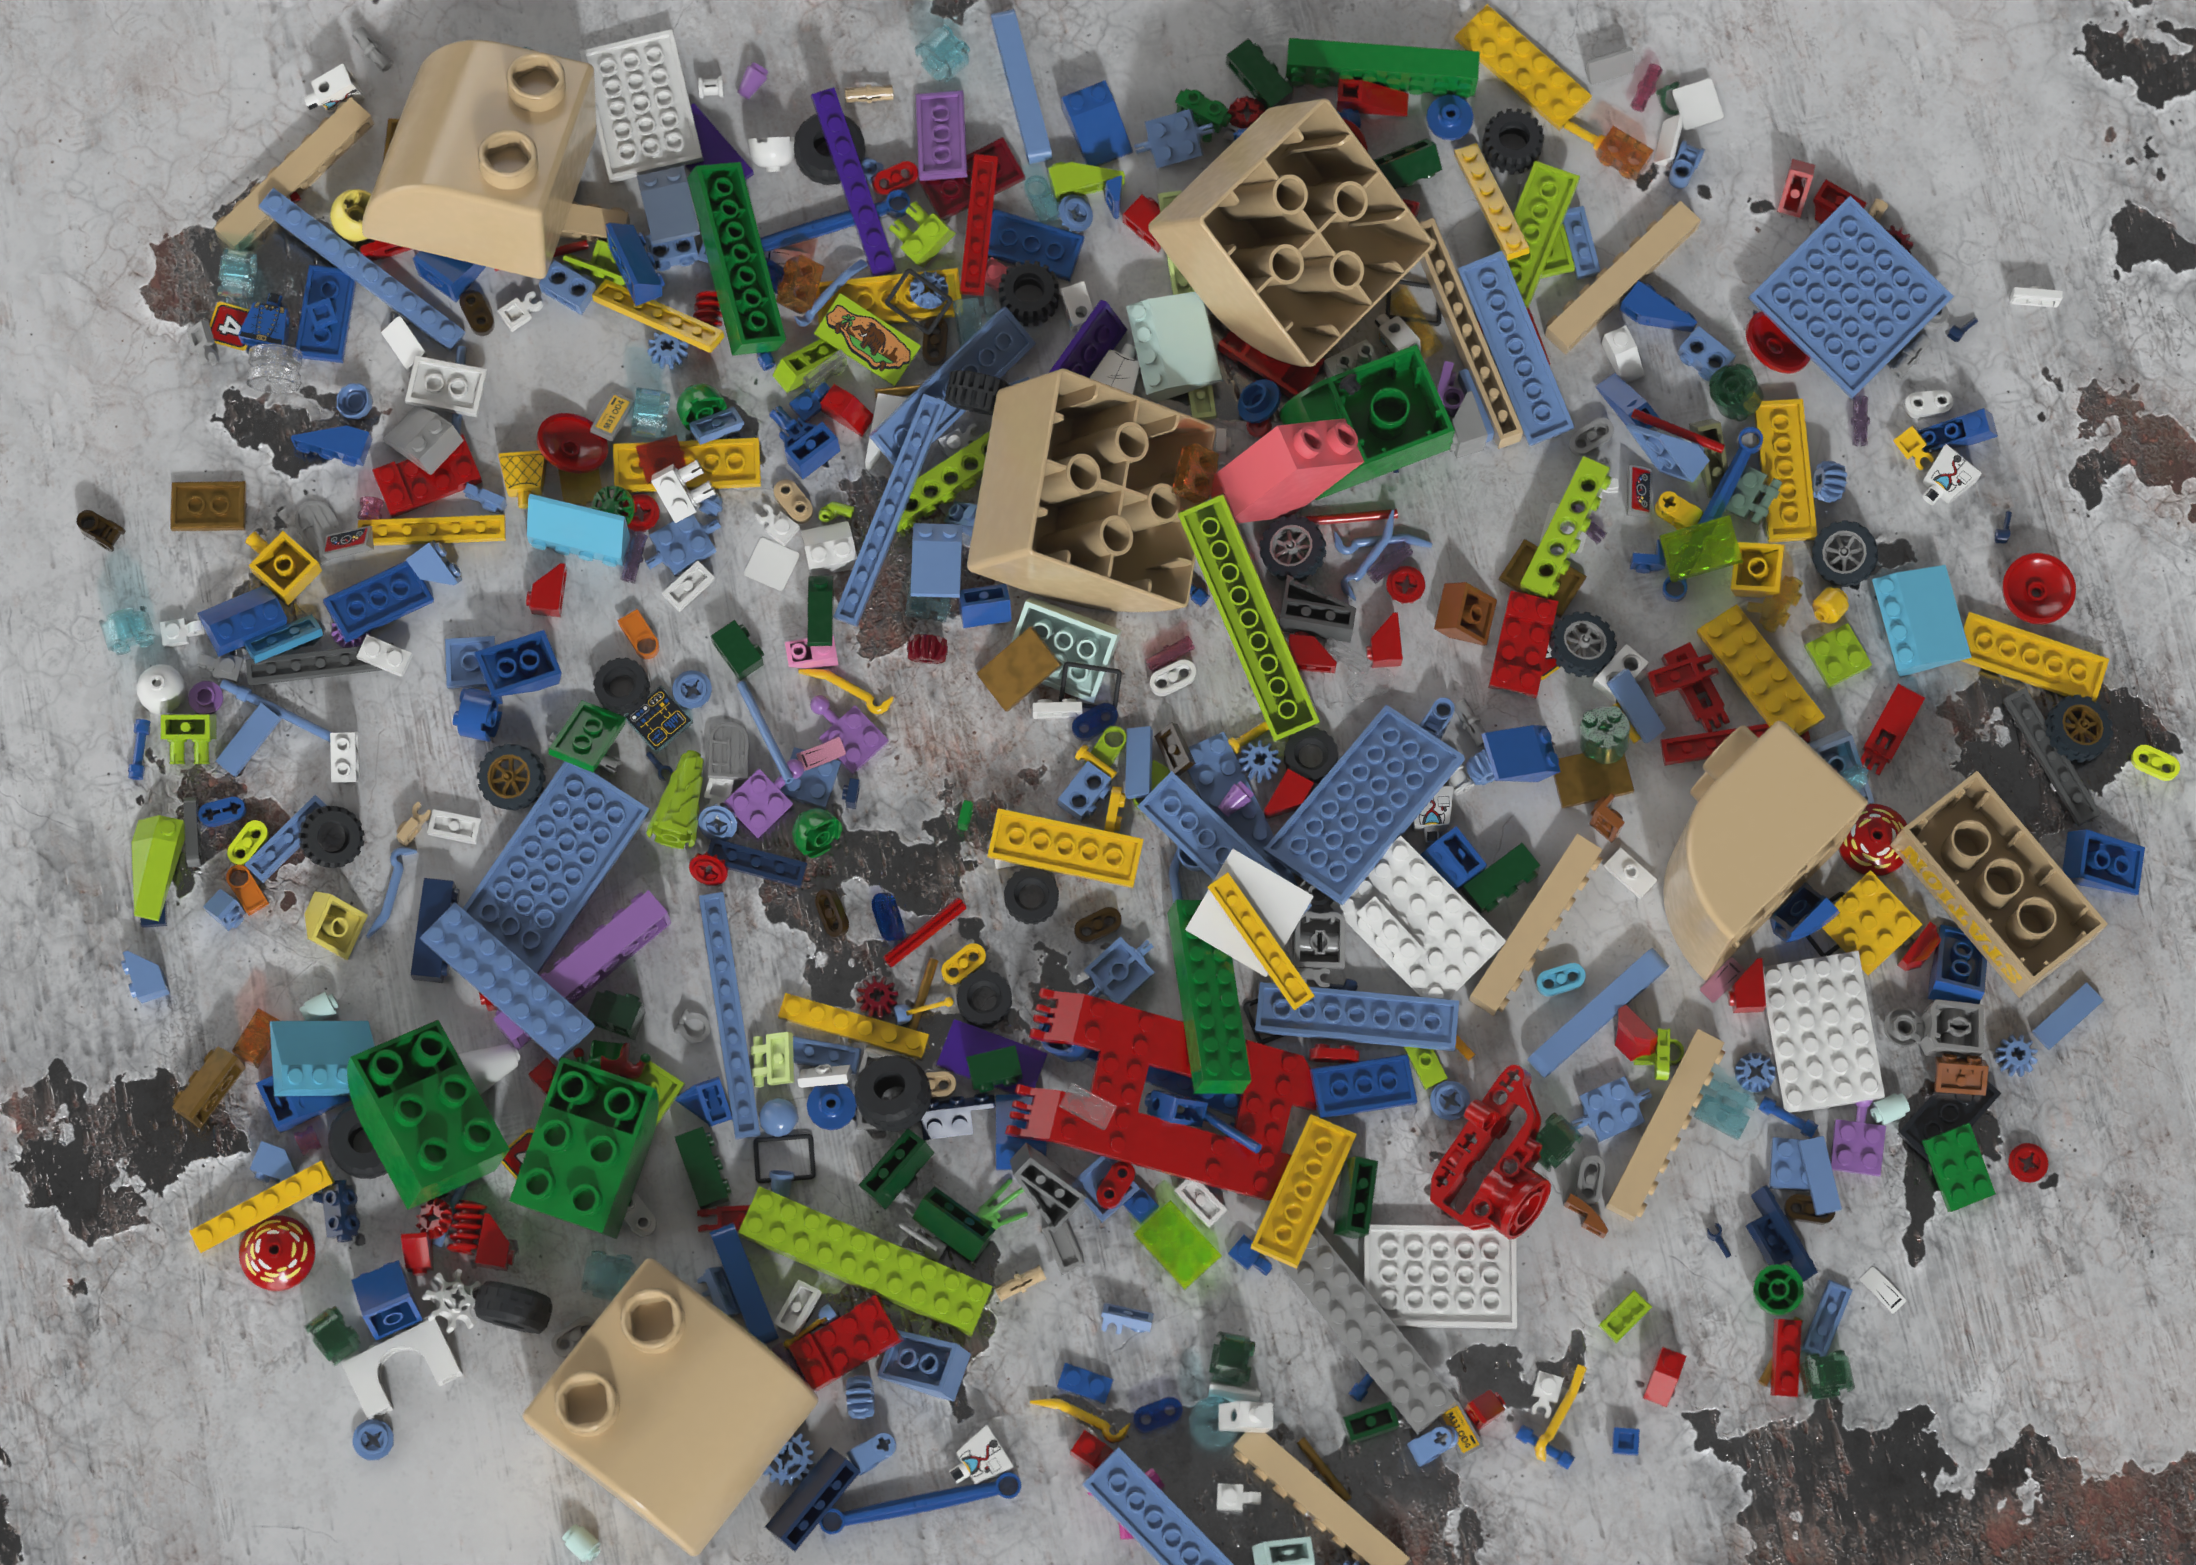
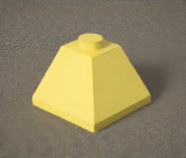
M315 891L304 914L307 937L312 942L348 960L368 915L332 894Z

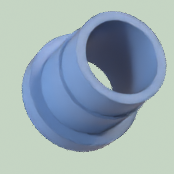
M785 1170L770 1171L771 1191L783 1197H789L791 1181L794 1179L795 1173Z

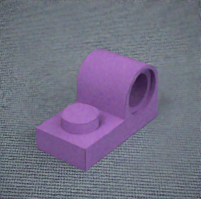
M1444 361L1437 391L1448 416L1454 417L1464 399V394L1460 389L1452 387L1454 386L1457 373L1452 371L1454 363ZM1452 398L1455 399L1458 402V404L1455 406H1451L1446 402V400Z

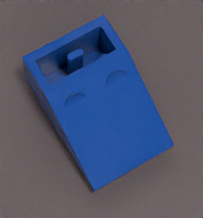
M1457 826L1436 840L1420 854L1456 891L1462 889L1465 884L1483 872L1487 866Z
M273 1075L256 1083L273 1123L280 1134L349 1102L348 1096H274Z

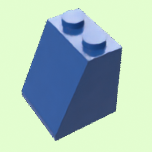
M423 251L417 253L413 258L418 276L455 303L486 268V266Z
M399 1260L386 1263L381 1268L362 1273L357 1278L351 1280L361 1314L375 1340L423 1321L406 1273Z

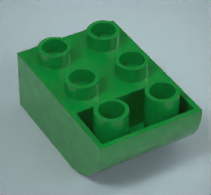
M1417 344L1322 380L1297 394L1279 412L1283 425L1345 418L1347 424L1357 434V446L1364 462L1315 498V500L1450 450L1455 432ZM1349 374H1356V380L1361 385L1358 392L1355 391L1354 395H1349L1345 389H1339L1341 380Z
M439 1020L349 1058L347 1080L354 1109L407 1210L494 1172L509 1152L510 1148Z
M561 1057L509 1201L524 1208L617 1239L653 1139L659 1109L657 1090L653 1087Z

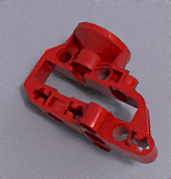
M1518 1065L1508 1066L1496 1079L1482 1101L1475 1099L1468 1105L1464 1113V1117L1468 1122L1434 1171L1431 1178L1430 1201L1465 1227H1469L1474 1231L1493 1228L1507 1239L1519 1237L1534 1223L1546 1205L1551 1191L1549 1180L1533 1170L1541 1158L1539 1153L1542 1149V1144L1535 1139L1540 1129L1542 1118L1530 1088L1532 1077L1527 1070ZM1516 1075L1520 1077L1519 1081L1514 1079ZM1508 1085L1513 1088L1512 1091L1507 1088ZM1506 1093V1101L1503 1104H1499L1500 1096ZM1517 1106H1520L1527 1114L1524 1125L1493 1170L1485 1177L1478 1192L1463 1214H1460L1450 1204L1468 1178L1466 1177L1477 1161L1480 1162L1495 1138L1500 1140L1507 1133L1512 1123L1509 1118ZM1473 1137L1477 1139L1475 1144L1471 1141ZM1517 1162V1170L1510 1174V1166ZM1445 1178L1449 1182L1447 1186L1443 1183ZM1488 1204L1489 1211L1486 1215L1482 1216L1481 1209L1484 1205Z

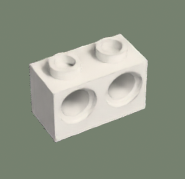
M1628 644L1600 672L1592 685L1613 704L1617 702V699L1608 687L1607 682L1626 669L1625 663H1633L1636 666V670L1630 672L1637 683H1640L1648 673L1646 669L1649 662Z
M359 732L330 733L331 783L360 782Z

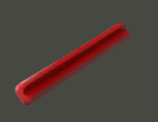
M960 898L955 899L885 954L883 958L887 965L890 967L895 966L965 911L966 905Z

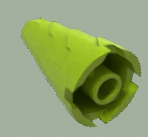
M688 750L681 755L668 786L663 792L657 809L648 824L647 836L650 838L653 833L656 835L654 841L661 845L677 849H684L685 843H689V848L695 845L704 763L701 754L696 751Z

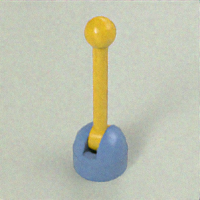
M946 997L944 1001L911 1009L906 1004L893 1006L896 1022L899 1026L908 1023L915 1013L941 1006L951 1007L954 1000L951 997Z
M827 1303L819 1310L818 1320L801 1331L798 1337L786 1339L784 1347L789 1349V1345L798 1341L818 1325H828L837 1320L839 1316L831 1305Z

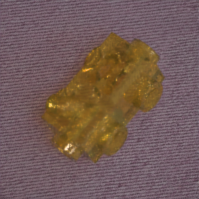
M1785 575L1781 582L1780 593L1774 594L1772 598L1765 597L1763 603L1748 601L1747 611L1761 613L1759 623L1768 632L1775 633L1779 625L1784 627L1791 616L1787 612L1790 606L1796 607L1803 594L1799 591L1803 582L1796 577Z

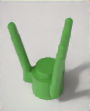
M1011 1178L986 1203L978 1208L980 1211L975 1213L978 1218L995 1230L1002 1225L1028 1215V1212L1024 1211L998 1221L1001 1218L998 1211L1024 1192L1021 1187L995 1207L991 1205L1012 1183L1013 1180Z

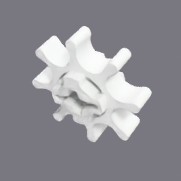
M457 1269L452 1274L453 1282L445 1281L441 1273H437L432 1278V1282L437 1285L438 1292L427 1290L422 1295L423 1300L433 1301L436 1305V1310L428 1316V1320L432 1321L436 1316L445 1317L448 1321L446 1329L448 1333H451L456 1328L457 1319L465 1322L468 1329H471L477 1323L471 1316L470 1310L474 1309L476 1301L472 1296V1292L481 1283L476 1281L472 1286H465L460 1279L461 1269Z

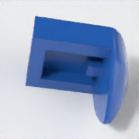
M1657 539L1655 554L1633 553L1630 560V569L1636 570L1638 573H1650L1651 571H1660L1666 568V556L1659 539Z

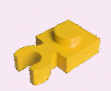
M1914 425L1893 440L1907 460L1912 456L1916 458L1915 464L1918 469L1923 470L1925 468L1921 463L1923 457H1927L1931 463L1935 461L1931 453L1925 452L1922 449L1928 444Z

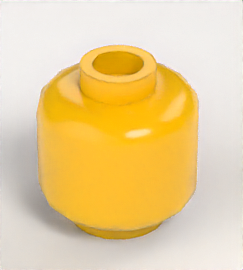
M1825 588L1812 603L1815 617L1821 622L1836 623L1848 611L1849 603L1846 593L1839 588Z

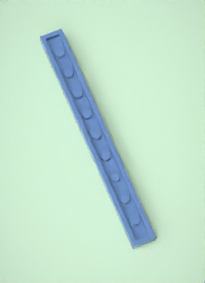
M273 188L259 204L258 207L261 211L451 352L465 335V331L276 189Z
M923 394L833 616L834 619L858 627L946 409V401Z
M724 893L700 895L701 915L735 1138L737 1140L761 1136Z

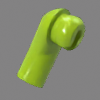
M832 501L820 509L818 516L822 522H830L839 515L852 518L855 507Z

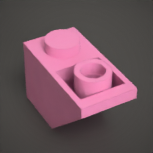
M834 636L832 646H808L807 638L785 642L789 667L820 669L838 666Z

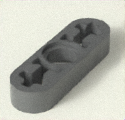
M198 797L184 798L185 845L188 868L202 866Z

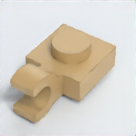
M419 802L415 803L412 808L413 818L411 817L408 821H403L397 829L398 834L396 837L399 843L405 847L410 845L422 829L421 826L432 815L429 809L424 815H419L418 810L422 806Z

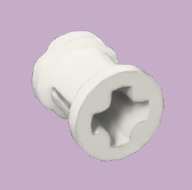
M718 76V79L704 80L702 77H698L700 99H703L704 96L714 95L724 97L722 76Z
M1463 764L1449 778L1455 789L1454 794L1456 796L1465 793L1475 785L1473 781H1469L1463 771Z

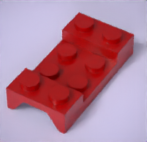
M1232 331L1218 343L1219 352L1236 363L1240 361L1265 379L1273 381L1280 388V392L1290 399L1310 386L1322 370L1325 360L1321 358L1311 367L1288 364L1260 352Z
M463 434L460 436L464 441L432 475H429L409 459L397 464L393 461L372 470L391 518L463 491L467 483L474 486L483 483Z
M1510 591L1488 688L1506 689L1523 693L1534 699L1537 698L1559 601Z
M874 1295L855 1306L854 1310L813 1334L806 1335L788 1347L813 1391H819L904 1340L884 1310L882 1299L880 1296Z

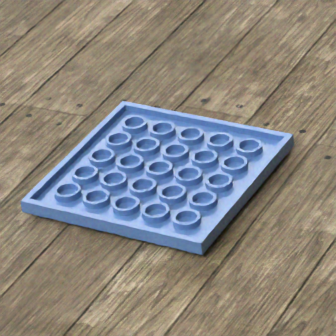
M1849 196L1748 299L1852 399L1954 296L1863 207Z

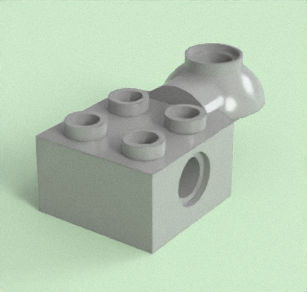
M1305 880L1299 886V888L1309 894L1312 893L1313 889H1317ZM1324 894L1322 901H1315L1312 898L1310 902L1312 906L1303 914L1293 931L1292 964L1294 967L1326 968L1329 970H1342L1345 968V917L1333 911L1330 905L1335 900Z
M1935 999L1921 1016L1907 1008H1896L1885 1017L1884 1031L1887 1038L1897 1046L1911 1047L1919 1044L1926 1056L1942 1057V1054H1954L1957 1058L1965 1059L1970 1055L1980 1056L1984 1053V1005ZM1898 1025L1902 1026L1906 1033H1902Z

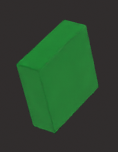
M964 800L958 819V829L968 830L974 810L973 802Z

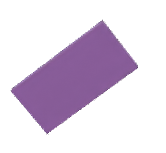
M963 90L916 94L920 181L967 177Z

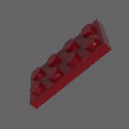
M1003 137L967 154V177L924 181L918 179L935 213L943 221L969 208L974 154L998 156L994 195L1025 180L1022 169Z

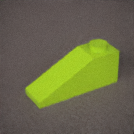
M1057 162L1048 168V179L1055 202H1060L1068 195L1083 196L1105 190L1106 181L1122 175V185H1125L1124 171L1075 162Z
M819 339L782 358L772 376L789 393L807 383L844 354L827 342Z

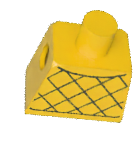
M540 450L498 453L508 496L518 497V507L528 509L529 494H543L547 460Z

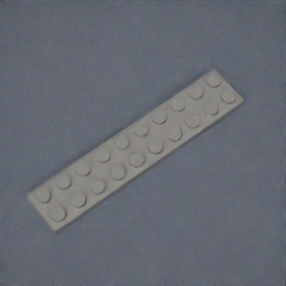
M1315 1228L1297 1269L1278 1261L1417 1434L1457 1403V1400L1317 1228Z

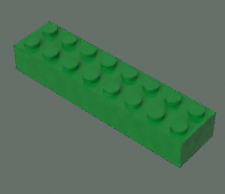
M1289 38L1285 77L1291 81L1293 86L1297 87L1303 85H1314L1317 88L1338 87L1339 79L1364 80L1402 92H1409L1412 95H1421L1422 93L1433 94L1437 97L1456 95L1465 99L1475 96L1479 76L1480 52Z
M741 162L696 166L687 177L732 356L777 351L786 341V336Z
M1175 900L1167 916L1194 1094H1242L1251 1082L1232 957L1186 931L1187 925L1202 900Z

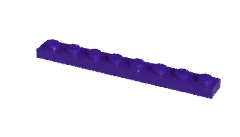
M832 87L811 94V99L872 277L895 272L897 269L835 88Z

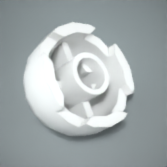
M794 137L748 139L749 156L757 166L766 167V172H780V167L788 165L794 158L795 139Z
M164 664L153 665L145 669L139 676L136 685L137 696L141 704L151 713L158 715L172 713L181 703L185 702L187 696V684L181 673L172 666Z

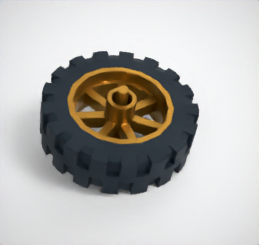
M2067 696L2050 710L2047 715L2049 718L2045 721V726H2047L2045 732L2046 736L2051 740L2049 741L2052 747L2055 746L2058 754L2067 756L2066 759L2071 761L2075 759L2077 762H2084L2086 759L2088 761L2094 759L2111 743L2109 739L2113 737V731L2111 730L2113 724L2112 720L2108 718V712L2106 709L2103 710L2101 708L2102 705L2099 702L2092 701V698L2088 696ZM2074 714L2079 715V720L2076 719ZM2066 716L2072 724L2065 722ZM2092 728L2093 734L2087 729ZM2084 736L2090 739L2092 742L2085 743Z
M504 744L503 746L494 747L492 752L486 753L484 756L486 758L479 764L480 772H477V779H479L480 783L478 787L483 792V797L493 806L501 809L516 811L529 807V804L537 801L539 793L543 792L544 787L542 785L546 781V775L543 773L545 768L540 762L539 756L534 754L531 749L521 745ZM509 759V770H505L500 765ZM514 759L519 760L520 762L523 763V764H522L518 769H516L515 771H514ZM525 768L527 770L528 779L522 778L520 776V773ZM498 769L503 774L501 778L495 779V774ZM520 781L526 782L522 791L517 784ZM506 782L502 792L498 789L496 783ZM511 784L516 795H506Z

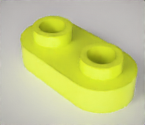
M2140 745L2131 754V763L2136 769L2162 781L2173 780L2180 771V763L2174 756L2149 745ZM2139 756H2145L2147 762H2141ZM2162 766H2167L2170 772H2164Z
M257 820L248 822L230 844L227 855L234 865L245 866L244 864L266 843L269 832L264 823ZM255 831H259L261 833L258 838L252 837V834ZM245 851V856L238 858V852Z

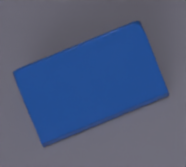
M1122 175L1105 183V202L1115 220L1119 218Z

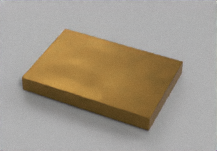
M245 481L172 482L171 531L245 530Z
M1524 539L1499 577V581L1517 592L1528 594L1521 591L1520 583L1538 546ZM1569 566L1565 575H1560L1557 581L1560 583L1556 595H1550L1549 598L1559 601L1556 616L1560 618L1587 578L1586 575ZM1544 568L1540 573L1543 576H1550L1553 571L1549 568Z
M1029 627L976 674L1004 711L1008 712L1062 664L1033 627Z
M1622 744L1558 758L1561 772L1553 776L1562 809L1595 802L1602 796L1607 798L1611 793L1615 797L1634 793Z

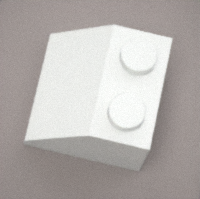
M849 521L801 531L810 576L826 575L853 569L857 555Z

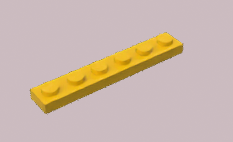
M1477 143L1454 150V156L1506 260L1529 254V246Z
M607 279L592 294L594 302L709 353L725 337L723 330L655 300L635 306L627 288Z
M505 515L358 520V528L372 526L374 546L428 544L433 540L436 543L506 541Z
M1227 872L1207 886L1292 1009L1296 1010L1313 998L1315 995L1230 874Z
M788 993L784 995L778 1018L921 1060L929 1039V1034Z
M321 1160L195 1227L189 1232L199 1252L203 1253L333 1184L335 1181L324 1160Z

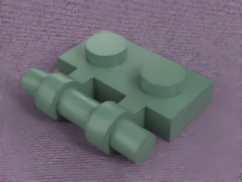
M1746 465L1725 510L1745 520L1750 512H1753L1754 515L1751 522L1760 525L1762 519L1767 517L1769 513L1768 508L1773 499L1778 497L1780 493L1778 490L1782 482L1773 478L1770 486L1765 485L1769 479L1768 475ZM1760 493L1765 494L1760 504L1756 505L1755 503Z

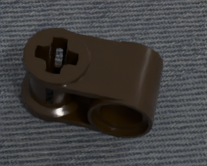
M91 510L80 512L76 519V523L84 536L110 552L114 551L115 548L113 546L120 535H124L126 532L125 529L115 522L107 520ZM87 520H95L92 527H83Z

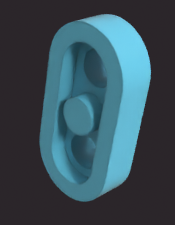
M1569 963L1543 971L1536 981L1537 990L1542 995L1550 997L1577 989L1585 981V970L1579 964ZM1574 974L1577 979L1570 981L1568 975ZM1551 981L1553 983V987H1545L1544 982Z

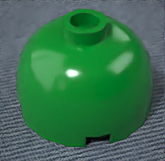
M701 383L688 386L677 400L676 410L681 423L686 429L691 431L690 422L726 410L727 405L716 388L709 384Z
M814 808L807 810L796 818L792 829L793 842L804 856L807 855L809 858L821 856L832 848L828 844L834 838L837 841L840 838L842 824L833 814L825 809Z
M1769 1265L1761 1270L1754 1280V1300L1760 1309L1768 1314L1777 1316L1789 1314L1799 1306L1804 1297L1803 1280L1798 1272L1788 1265Z

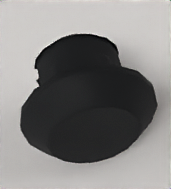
M1347 375L1341 380L1339 389H1345L1349 395H1354L1355 391L1358 392L1361 385L1356 380L1357 375Z

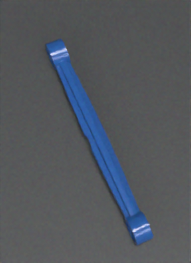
M894 190L889 193L886 201L874 203L878 217L889 213L894 217H904L907 215L906 209L908 207L911 208L910 197L902 190ZM897 197L904 198L907 201V206L902 210H895L890 206L892 199ZM850 210L797 225L760 239L763 251L767 252L855 225Z
M1747 427L1740 432L1738 451L1708 503L1675 574L1667 577L1663 583L1662 592L1667 600L1678 602L1686 596V581L1722 517L1751 454L1758 452L1762 447L1763 435L1759 429ZM1747 433H1753L1758 437L1759 444L1754 448H1748L1743 445L1742 437ZM1671 581L1680 582L1684 586L1683 593L1679 596L1670 595L1666 590L1667 584Z
M1004 1473L999 1476L997 1481L904 1497L845 1512L831 1508L827 1514L835 1512L842 1519L839 1529L835 1531L827 1530L823 1525V1519L819 1522V1525L825 1533L834 1535L841 1532L844 1526L914 1515L997 1495L1005 1499H1012L1020 1493L1021 1481L1013 1473ZM1006 1476L1014 1478L1018 1484L1016 1492L1012 1495H1004L999 1489L1001 1479Z

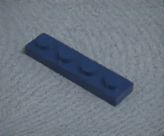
M711 838L708 848L709 855L715 856L717 854L719 860H725V866L729 870L801 888L808 866L806 862Z

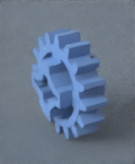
M793 1434L773 1461L779 1465V1473L772 1469L771 1464L763 1472L765 1476L770 1473L772 1474L770 1477L772 1483L779 1479L780 1486H784L785 1481L794 1486V1479L797 1478L802 1482V1474L810 1472L807 1466L814 1465V1461L809 1459V1456L814 1455V1451L806 1449L810 1446L809 1441L801 1442L803 1440L802 1434H799L796 1438ZM795 1443L802 1449L803 1456L795 1453ZM789 1450V1455L793 1459L792 1461L788 1460L784 1466V1462L780 1457L785 1456ZM801 1466L798 1471L789 1475L792 1468Z

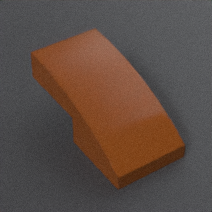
M1570 1193L1564 1207L1585 1217L1586 1219L1581 1227L1604 1239L1609 1231L1605 1223L1588 1204Z

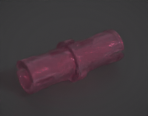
M1649 64L1645 76L1637 85V93L1630 104L1632 109L1644 112L1649 98L1656 91V83L1663 72L1660 66Z
M1187 635L1170 646L1165 645L1163 650L1146 658L1145 662L1149 664L1147 665L1148 668L1154 673L1170 662L1172 664L1177 662V658L1194 650L1195 646L1191 645L1193 642Z

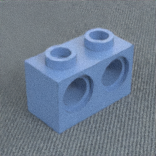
M651 235L644 236L648 253L651 252L655 261L654 270L666 271L672 266H689L695 261H699L694 236L655 245L652 243ZM681 245L690 246L686 251L678 250ZM658 250L666 251L663 256L654 255Z
M555 260L549 267L546 277L542 278L539 282L542 293L580 315L584 313L593 299L592 294L596 291L595 281L586 274L581 276L574 272V268L565 262L560 264ZM561 276L565 278L561 283L553 282L556 277ZM576 289H585V292L581 295L574 294Z
M1700 326L1684 341L1677 354L1685 365L1694 367L1701 378L1711 381L1713 384L1730 368L1736 357L1735 354ZM1698 346L1701 352L1695 353L1690 347ZM1709 361L1718 362L1720 367L1714 368L1710 366Z
M1087 761L1058 798V806L1080 822L1085 817L1089 819L1097 809L1095 804L1100 798L1104 800L1112 790L1110 786L1111 777ZM1091 779H1097L1101 785L1097 788H1091L1087 782ZM1076 798H1082L1086 804L1083 807H1076L1072 802Z

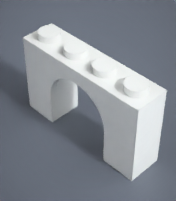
M428 1316L424 1317L423 1321L416 1323L415 1327L409 1330L405 1328L392 1334L393 1338L385 1342L383 1339L369 1345V1350L360 1353V1351L351 1353L346 1357V1361L342 1362V1366L369 1420L376 1419L394 1410L381 1383V1370L385 1361L398 1351L412 1350L423 1355L439 1386L463 1375L435 1318L429 1321Z

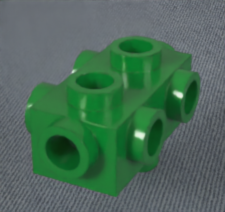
M1186 88L1185 91L1180 90L1176 97L1177 112L1192 109L1194 120L1199 127L1210 123L1213 124L1214 127L1205 129V131L1214 129L1219 134L1222 127L1226 128L1231 121L1232 115L1228 113V108L1222 102L1212 101L1198 90ZM1212 133L1203 135L1202 141L1211 142Z

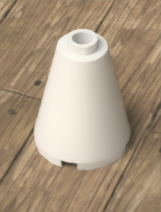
M509 1044L457 1053L480 1095L518 1067V1061L520 1060L518 1050Z

